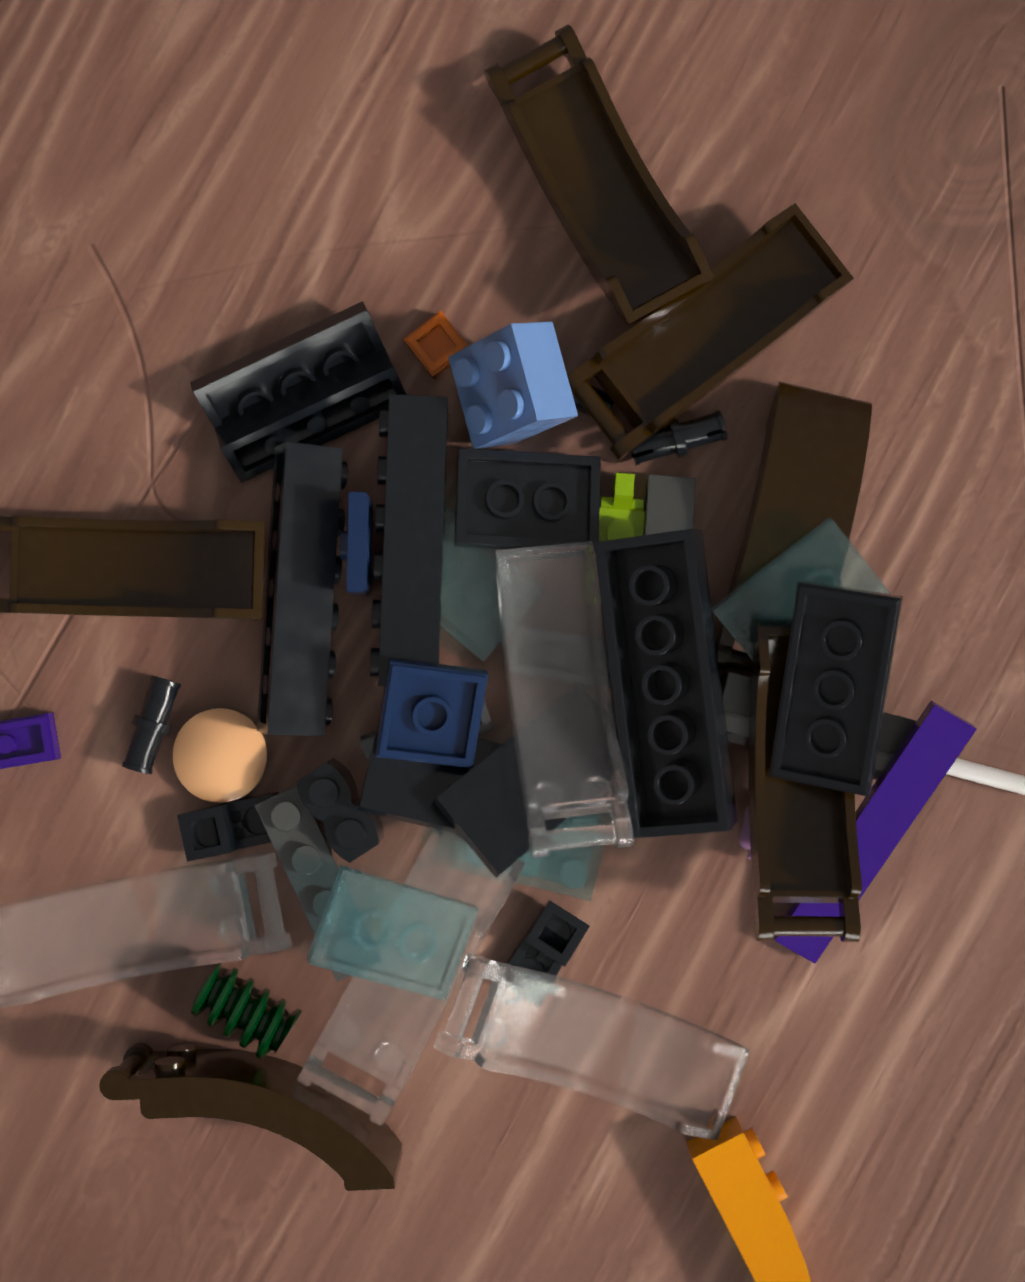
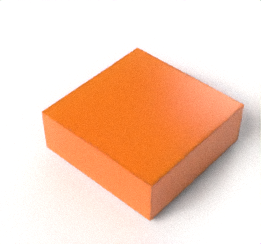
M441 310L404 338L405 344L433 379L451 366L449 356L468 347L467 343Z

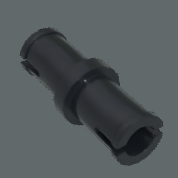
M717 410L714 413L680 423L677 418L674 419L668 426L663 427L631 451L635 465L637 466L640 463L671 454L682 457L687 455V450L727 440V432L723 430L726 426L720 410Z
M153 675L150 678L151 682L140 715H134L132 724L136 727L125 760L122 763V767L151 775L163 735H169L171 725L167 723L178 690L181 687L180 683Z

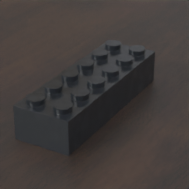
M686 529L594 542L630 837L644 838L730 831L738 821L702 530Z

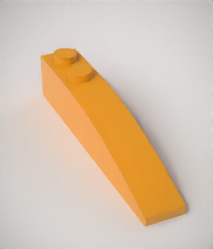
M735 1116L687 1141L686 1144L691 1158L755 1282H811L806 1262L788 1217L780 1201L788 1198L774 1170L765 1174L758 1159L766 1155L753 1128L743 1131Z

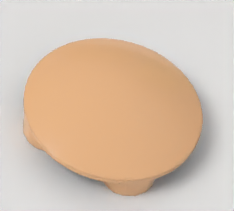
M216 708L198 713L183 725L174 742L173 765L178 779L190 793L205 801L224 803L245 796L261 782L266 768L267 747L262 733L257 731V725L250 716L231 709Z

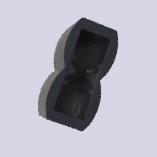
M332 758L297 781L298 793L304 806L314 817L324 822L326 838L333 850L342 859L351 863L377 846L383 839L384 830L379 816L357 811L360 802L358 788L352 774L341 762Z

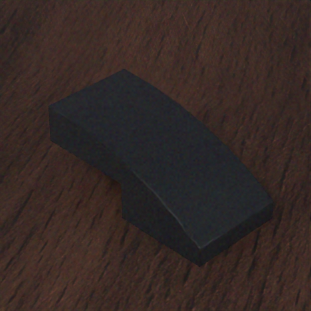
M279 792L178 814L177 818L187 862L232 853L242 848L271 843L255 805L279 794Z
M548 900L514 950L497 980L538 1006L561 967L567 965L590 926Z

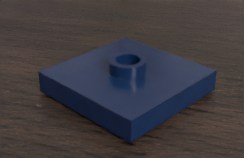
M349 492L348 531H341L340 559L347 560L346 592L353 596H369L372 588L373 503L366 492Z
M389 658L375 756L473 768L488 680L487 670Z

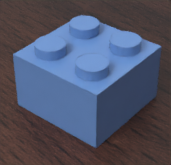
M553 322L511 323L448 357L473 449L515 444L578 416Z

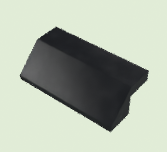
M363 301L190 382L194 395L215 428L220 449L241 483L274 468L276 446L284 442L321 446L378 419L380 408L389 409V394L407 395Z

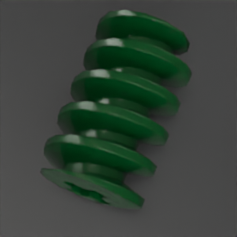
M221 960L196 996L191 1014L197 1017L209 1008L208 1026L213 1027L223 1019H226L223 1032L225 1037L229 1038L241 1029L242 1035L239 1045L242 1048L258 1040L256 1057L261 1059L271 1050L276 1053L299 1018L302 1010L296 1009L287 1017L283 1016L286 1005L285 999L281 998L272 1006H268L267 1003L270 995L268 988L263 989L255 996L251 995L254 979L250 977L237 986L235 982L239 969L234 967L222 976L219 974L222 964Z

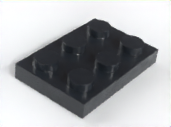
M459 448L457 452L454 546L595 553L594 542H599L601 457Z

